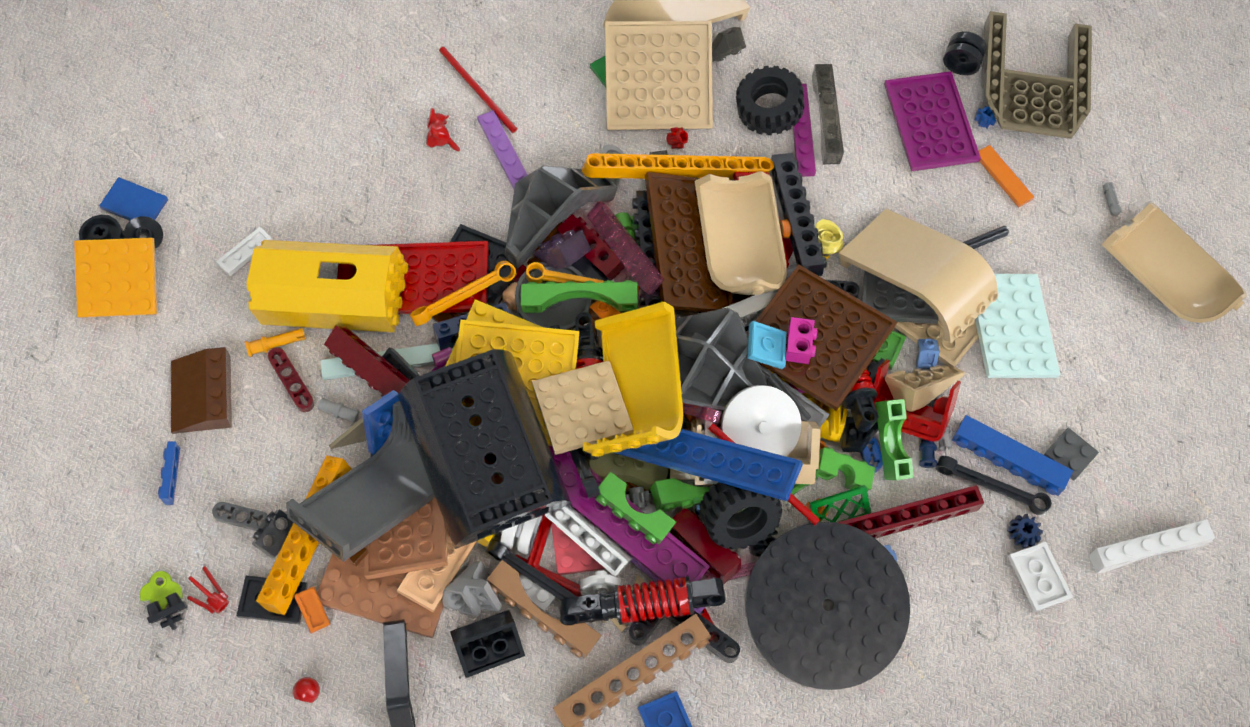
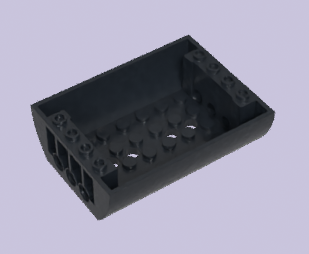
M492 349L415 377L401 389L398 396L454 549L572 504L511 352ZM465 398H472L474 404L471 407L463 406L462 402ZM474 416L482 420L478 426H472L469 421ZM489 454L496 457V462L492 465L484 462V458ZM493 475H503V482L501 484H494L491 480Z

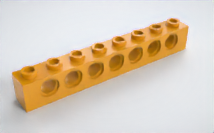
M326 455L305 500L352 470V468L343 458ZM293 523L256 600L267 611L281 615L286 614L319 544L318 541L295 523Z

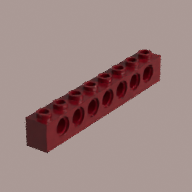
M975 485L837 523L858 528L876 539L976 512L984 505V500L978 486Z

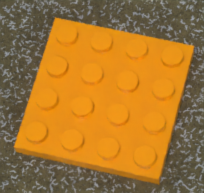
M154 238L74 241L77 317L157 314Z

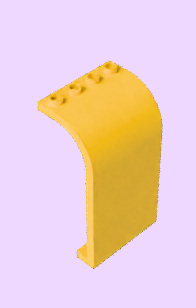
M661 302L596 320L595 328L602 332L604 362L610 361L634 431L629 435H615V438L611 440L602 438V440L597 439V444L583 442V451L591 453L592 456H603L612 452H621L622 450L639 448L640 446L657 444L661 441L676 438L682 428L683 403L674 307L666 302Z

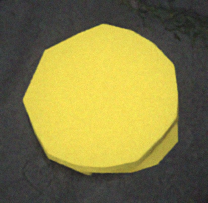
M822 219L817 222L815 228L818 229V241L822 243V253L828 255L839 253L844 246L842 240L843 232L830 220Z

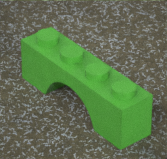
M904 399L875 402L879 415L877 421L885 480L914 478L912 458L905 452L901 441L902 424L907 419Z
M610 472L598 487L601 495L596 496L597 502L613 509L612 513L618 518H625L629 522L628 525L635 531L640 530L643 532L649 542L660 545L676 521L660 509L649 514L639 513L632 509L625 496L627 484Z

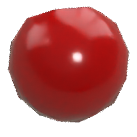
M311 677L299 679L293 687V697L300 701L313 703L320 694L319 683Z

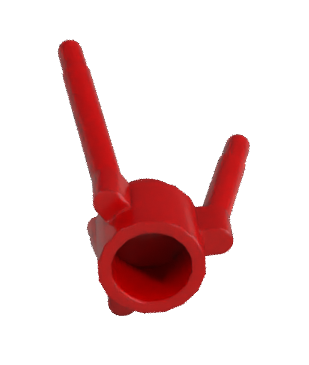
M204 566L202 569L218 594L216 592L211 594L192 576H189L188 579L208 597L206 600L208 604L191 596H188L187 599L207 609L211 614L214 612L219 614L229 604L227 600L229 596L223 592L210 571Z

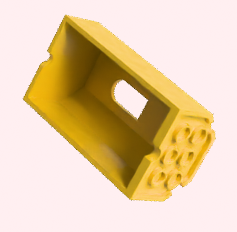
M263 240L261 246H256L253 250L247 278V291H250L252 299L248 301L249 310L261 325L334 329L335 325L347 327L349 330L395 333V327L399 324L398 309L402 307V297H399V294L405 289L404 274L408 272V263L405 262L403 254H401L396 246ZM321 262L353 264L357 269L355 276L348 280L318 278Z

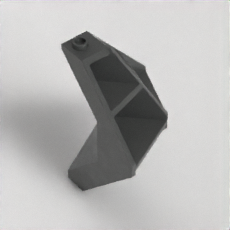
M541 166L515 183L505 257L516 269L519 268L558 223L589 202L612 201L617 187L608 178L586 177L582 173V169Z
M727 307L675 319L682 403L724 411L731 398L741 390L756 385L768 386L759 362L748 359V335L737 312Z

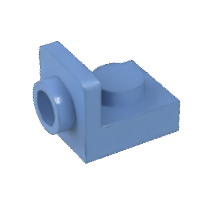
M930 338L918 339L919 351L916 367L930 369V367L936 366L940 353L937 340Z

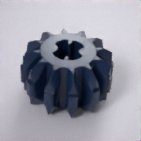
M1028 513L1024 514L1023 517L1019 514L1009 522L1010 527L1007 529V532L1011 533L1009 539H1015V545L1021 543L1022 548L1035 546V543L1041 540L1040 536L1043 534V530L1039 529L1041 523H1035V517L1029 519Z

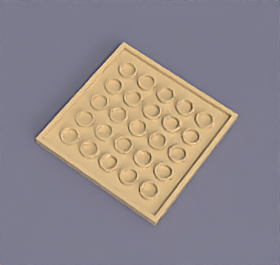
M712 21L605 22L607 130H668L674 127H683V129H713Z

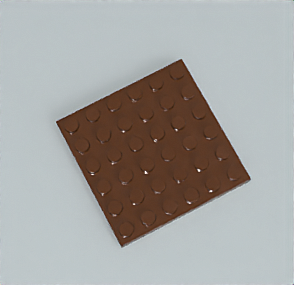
M798 264L755 322L787 332V347L788 328L791 317L815 320L814 328H817L816 340H813L812 344L816 345L815 356L810 358L809 364L786 361L783 369L760 362L759 364L837 411L898 322Z

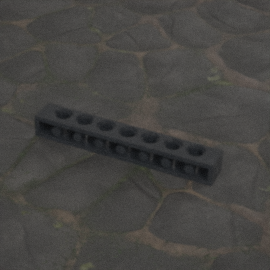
M793 153L772 155L771 160L774 163V167L771 172L784 220L787 219L790 223L791 234L789 238L796 263L818 276H823L824 268L827 267V260L822 255L823 247L822 243L818 241V229L814 228V215L810 214V201L806 200V188L802 186V174L798 172V160H795Z
M642 190L636 191V198H632V208L636 209L633 221L634 225H637L635 240H638L639 245H636V256H640V261H637V272H641V277L638 278L639 289H642L640 305L646 307L661 303L647 191Z

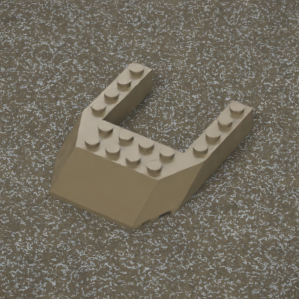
M990 11L984 24V41L986 42L987 50L982 63V84L985 98L1000 128L1072 139L1091 111L1092 26L1075 23L1068 36L1067 78L1005 69L1007 13Z

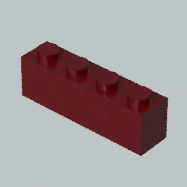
M683 508L672 517L676 523L670 530V533L710 565L708 571L715 578H720L723 581V585L741 570L740 556L729 548L726 549L715 544L695 512H690L687 508Z

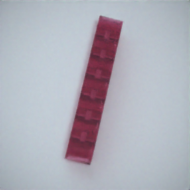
M598 201L587 214L588 219L638 285L646 293L652 295L664 281L663 276L610 208L601 201Z

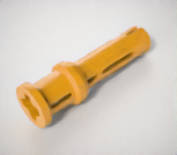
M300 328L266 338V336H261L260 339L244 342L250 358L254 354L268 353L272 348L306 339L303 329Z

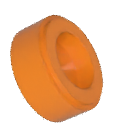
M780 220L783 238H789L791 234L789 220Z

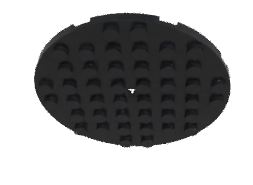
M818 522L816 525L812 523L805 524L787 531L775 539L761 553L747 582L745 614L750 634L756 647L776 671L806 687L839 690L851 688L872 679L882 672L895 658L905 640L909 626L910 597L907 583L898 563L878 540L866 532L846 524ZM825 599H829L833 603V608L830 611H826L822 606Z

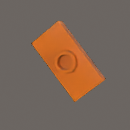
M314 586L294 595L310 633L331 625Z

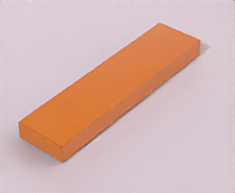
M991 145L979 150L981 157L979 162L1018 208L1033 200V194Z

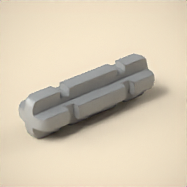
M1107 182L1103 185V190L1106 193L1105 197L1108 207H1111L1109 209L1110 214L1113 216L1119 215L1121 207L1118 205L1119 201L1116 191L1113 190L1115 189L1114 184Z

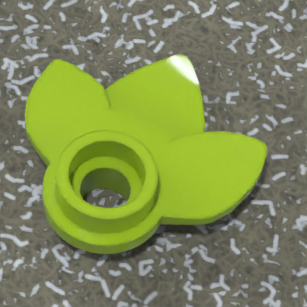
M157 571L151 576L150 582L141 588L140 601L150 600V603L159 601L163 611L168 605L165 597L176 592L183 599V593L180 585L172 581L169 573ZM159 577L164 579V583L162 585L157 584V579Z

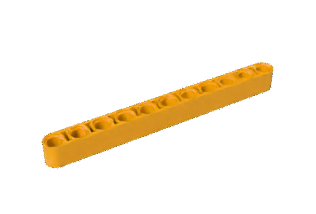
M592 153L587 156L582 166V173L589 178L645 179L647 172L702 178L712 174L718 177H729V180H734V172L762 171L770 174L774 163L767 157Z

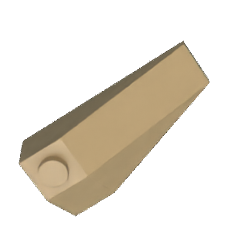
M942 365L930 367L928 371L919 368L914 369L912 373H906L904 370L886 375L885 381L894 400L904 399L906 411L913 412L925 407L957 380L962 378L965 372L956 367L952 368Z

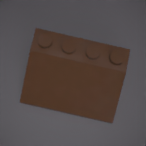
M226 347L204 349L172 360L171 433L232 428L231 356Z

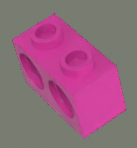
M791 317L788 328L786 361L809 364L810 358L815 356L816 345H812L813 340H816L817 328H814L815 320Z

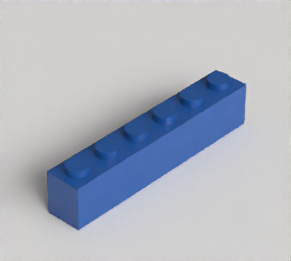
M965 415L952 439L959 447L973 451L978 457L990 460L995 466L1009 470L1011 474L1026 479L1030 484L1045 489L1051 495L1059 496L1065 490L1073 473V470L968 415Z

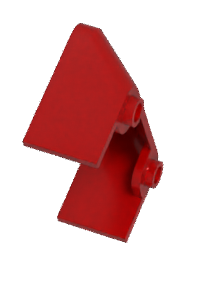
M887 359L878 367L874 382V388L878 393V397L873 401L875 408V402L894 400L885 381L890 360ZM957 380L952 386L949 397H939L934 404V408L925 406L913 412L906 411L907 419L902 424L901 432L932 442L939 441L943 437L954 411L961 381Z

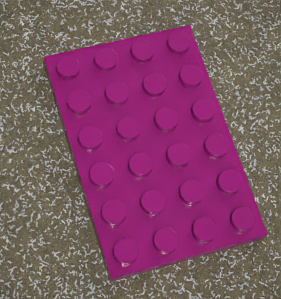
M952 71L885 80L884 86L911 172L980 161L981 157Z

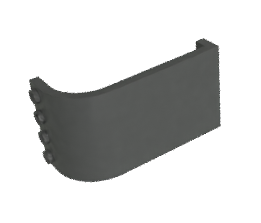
M400 401L393 404L391 432L384 445L376 454L301 503L294 499L286 502L287 518L343 562L425 506L435 497Z

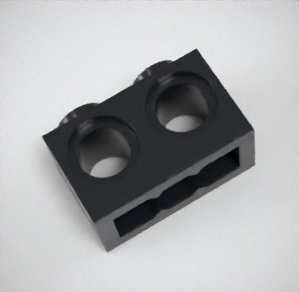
M280 509L275 512L271 511L265 519L266 525L263 529L259 528L252 537L255 539L252 545L271 558H275L280 552L294 523ZM278 518L282 519L285 523L282 530L278 529L275 525ZM266 535L272 538V545L270 547L265 546L263 543V538Z

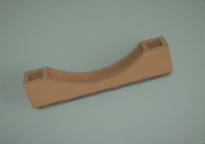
M503 560L486 579L496 595L499 593L504 597L506 604L519 608L521 610L520 614L528 620L532 618L538 623L537 627L545 633L549 631L554 635L553 639L560 645L566 644L571 648L570 652L578 658L582 656L585 659L602 636L586 623L570 626L564 625L559 619L553 618L541 611L526 594L521 584L519 573Z

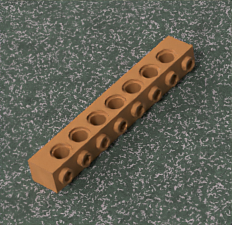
M695 614L553 707L564 727H583L584 721L589 718L594 720L602 714V709L607 706L609 708L614 707L620 702L619 698L625 694L627 697L638 690L637 686L643 682L645 685L652 682L656 678L655 674L662 671L665 673L674 666L672 663L678 659L683 661L691 655L690 651L696 647L698 649L705 647L711 638L710 634L697 614ZM683 635H691L693 637L690 644H683L681 642ZM673 646L675 653L672 656L664 655L665 647ZM650 657L657 659V665L653 668L646 666V661ZM632 669L639 671V677L635 680L628 678V673ZM613 681L621 682V688L617 692H613L610 689ZM600 692L603 694L602 702L598 704L593 703V695ZM583 704L585 712L580 716L576 715L574 712L575 707Z

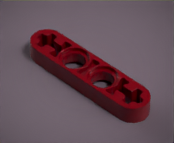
M281 348L271 349L268 353L269 362L296 407L301 412L311 411L314 407V400L286 353ZM277 354L278 356H280V359L282 361V364L280 365L277 359H275L274 357ZM286 368L292 370L289 376L281 375L282 370ZM295 383L301 385L298 391L290 390L291 385ZM303 395L308 405L302 404L299 396Z

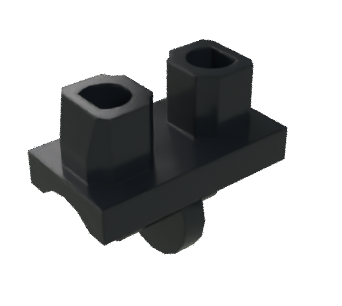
M176 592L165 597L169 608L163 611L159 601L146 605L149 617H147L149 624L167 618L160 625L162 629L170 625L172 630L177 629L176 622L183 620L181 614L174 617L172 614L188 608L187 603L182 601Z

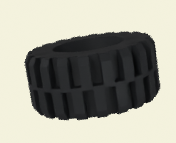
M763 66V69H754V72H749L745 79L743 78L740 81L739 87H737L736 103L739 118L744 126H748V129L753 132L756 130L757 134H781L784 130H790L791 125L795 126L803 115L804 91L802 83L796 77V74L793 72L789 73V70L786 68L780 69L779 66ZM771 93L779 94L785 98L783 103L772 108L761 107L755 103L761 96Z
M718 482L717 484H712L709 487V491L705 492L700 503L699 513L710 538L715 544L726 549L729 547L732 550H737V548L745 549L750 545L754 546L760 540L764 541L768 538V534H772L775 531V526L779 525L780 517L782 516V504L777 498Z

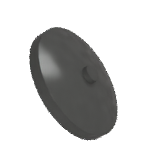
M558 261L541 262L546 270L584 277L581 272L569 264ZM539 269L529 271V275L533 278H539L543 275ZM526 271L517 283L515 304L522 319L541 327L549 328L553 325H559L560 329L572 330L576 327L575 319L577 315L582 312L588 313L590 298H574L558 302L542 313H523L521 308V284L529 282L526 279ZM542 281L540 284H546L548 281Z

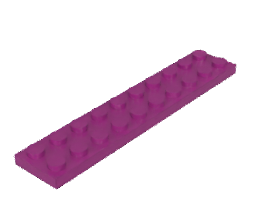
M549 446L572 504L570 506L660 580L664 582L666 579H670L672 587L674 578L679 579L688 575L691 582L701 579L710 565L670 533L667 534L660 545L657 543L652 544L645 538L643 532L632 529L625 518L620 519L612 513L613 509L609 506L601 505L597 502L596 497L589 499L570 452L567 451L555 455L552 446ZM591 470L599 487L604 479ZM626 498L628 504L632 509L639 513H644L641 509H639L635 504H633L630 500Z

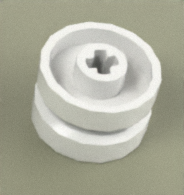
M542 516L504 530L500 543L509 549L513 548L517 543L518 552L528 555Z

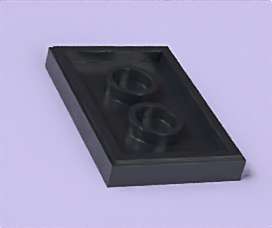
M245 575L236 615L238 618L300 625L302 613L295 597H293L285 615L269 612L256 601L267 578ZM300 582L295 595L307 590V582Z

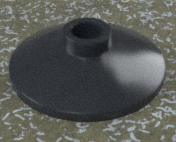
M140 216L133 218L125 226V239L140 238V235L144 234L147 238H154L155 249L162 243L163 229L156 220L150 217Z

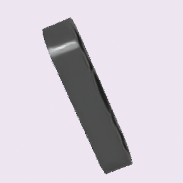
M219 502L212 509L215 519L222 523L257 531L259 528L263 529L267 523H261L259 526L256 521L252 520V515L255 520H261L262 518L265 520L268 514L263 511L226 502ZM223 508H225V510L228 513H231L232 515L230 517L229 514L223 513L222 516H220L218 511H222ZM239 513H247L245 521L239 522L236 520Z

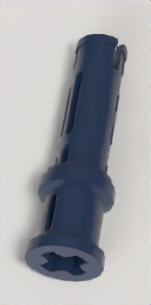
M922 439V443L919 446V451H921L919 465L921 467H936L935 451L937 446L934 442Z

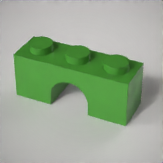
M829 447L819 450V468L816 469V477L828 481L836 477L838 470H840L845 476V488L851 490L865 485L867 491L872 489L875 467L868 465L865 461L852 459L850 455L834 452V449Z

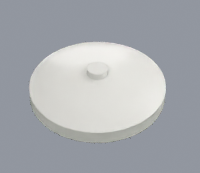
M756 385L741 390L731 398L722 414L721 430L737 444L787 457L799 440L801 417L796 404L786 393L771 386Z

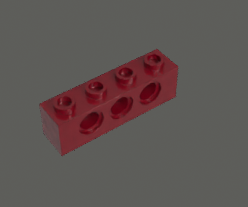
M571 214L557 228V231L612 281L626 267L623 262L625 258L618 251L614 253L610 249L612 246L605 239L601 241L598 238L599 234L593 228L589 230L586 227L587 223L580 216L576 218ZM584 232L581 237H577L579 233ZM592 244H596L593 249H589ZM609 255L606 260L602 261L604 256Z

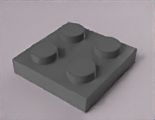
M1068 427L1044 453V456L1073 470L1070 478L1074 481L1099 452Z

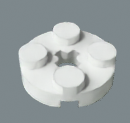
M596 571L595 575L580 580L581 595L600 594V592L611 593L614 590V585H622L621 579L607 575L606 571Z

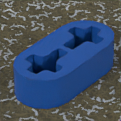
M873 437L868 443L872 444L870 451L868 446H866L860 454L862 461L867 462L872 467L874 465L869 464L872 458L874 462H877L874 472L876 473L881 469L883 461L878 442Z

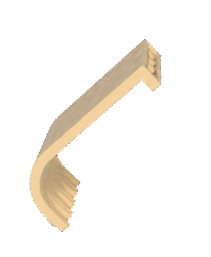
M614 0L608 9L603 27L605 28V22L712 21V23L734 16L739 21L745 20L751 7L745 0Z
M885 209L839 252L841 266L848 268L853 264L923 299L940 318L945 341L949 343L959 338L962 332L972 325L974 320L980 314H983L986 308L998 298L997 281L994 272L977 251L963 242L889 209Z

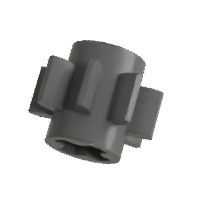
M643 486L629 488V494H625L626 498L638 508L646 507V501L650 500L649 491H644Z

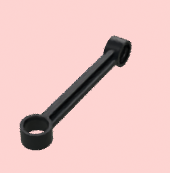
M581 448L569 451L588 498L591 499L601 495Z
M940 456L938 459L936 470L941 474L948 476L956 475L1024 503L1036 515H1042L1051 508V499L1045 493L1030 494L959 465L957 460L949 456ZM1035 498L1044 501L1046 505L1044 510L1036 507L1034 503Z
M493 540L487 548L486 552L500 562L503 560L513 569L559 600L565 597H577L511 553L500 542Z

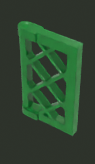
M865 485L809 502L811 512L820 519L819 522L824 518L829 522L837 523L836 521L841 513L849 516L844 520L872 513ZM861 494L859 502L851 499L853 496ZM845 499L840 508L833 505L834 502ZM849 501L857 504L851 514L844 511ZM827 505L822 514L818 513V507ZM831 507L838 510L832 520L825 516ZM862 507L864 513L855 516L859 508Z

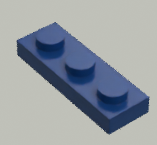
M167 441V448H164L163 451L165 464L161 468V479L163 480L162 486H159L158 496L165 505H174L181 449L176 441Z

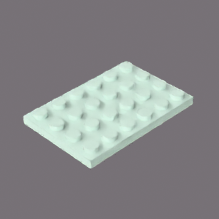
M994 274L997 281L998 298L986 308L983 314H980L975 319L987 378L1059 377L1060 370L1038 274Z

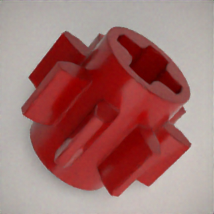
M683 127L670 128L671 132L667 133L666 136L667 143L672 149L684 148V144L688 143L687 132L683 130Z

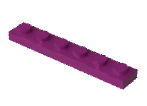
M802 84L804 91L803 115L795 126L792 125L795 159L798 160L799 165L798 172L802 174V177L815 176L816 168L807 84Z

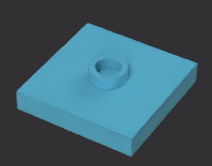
M755 321L749 323L748 359L783 369L786 365L787 332Z

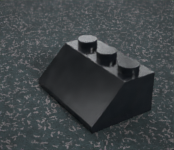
M510 610L450 631L465 678L525 656Z

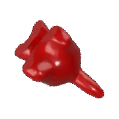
M431 108L429 118L427 119L429 132L427 133L426 144L430 148L442 147L448 144L453 150L459 152L460 148L450 138L448 129L445 126L447 124L446 119L449 116L435 113V109Z

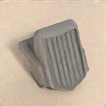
M479 561L473 562L443 591V605L450 609L458 610L460 614L478 616L481 610L499 612L502 607L497 595L492 590L489 582L486 581L490 575L483 563Z

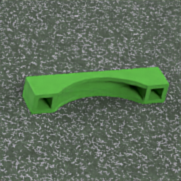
M631 280L623 282L604 281L603 283H595L593 281L575 283L568 281L565 283L546 282V284H537L536 282H528L527 284H521V308L523 313H542L550 306L561 301L574 298H590L602 301L618 311H632L638 309L637 282Z
M671 478L655 481L650 490L656 511L660 509L668 512L674 510L675 507L689 508L696 503H701L705 492L709 491V487L692 486Z

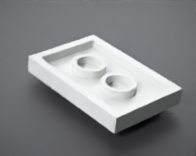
M1046 542L1008 556L1034 612L1073 598Z

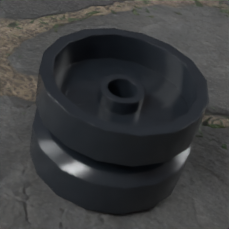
M961 31L951 36L943 57L944 65L947 69L959 75L968 76L975 74L979 71L987 50L986 42L982 37L972 32Z
M96 215L89 218L82 224L79 231V240L125 239L122 227L115 218L109 215Z

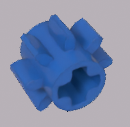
M984 106L983 109L979 108L977 110L974 120L978 122L979 127H986L988 129L989 125H995L996 118L990 107Z

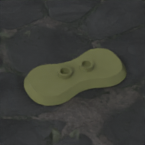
M613 452L604 454L597 460H590L585 455L589 468L602 479H605L612 472L622 481L643 486L645 490L651 491L650 487L655 481L670 479V468Z

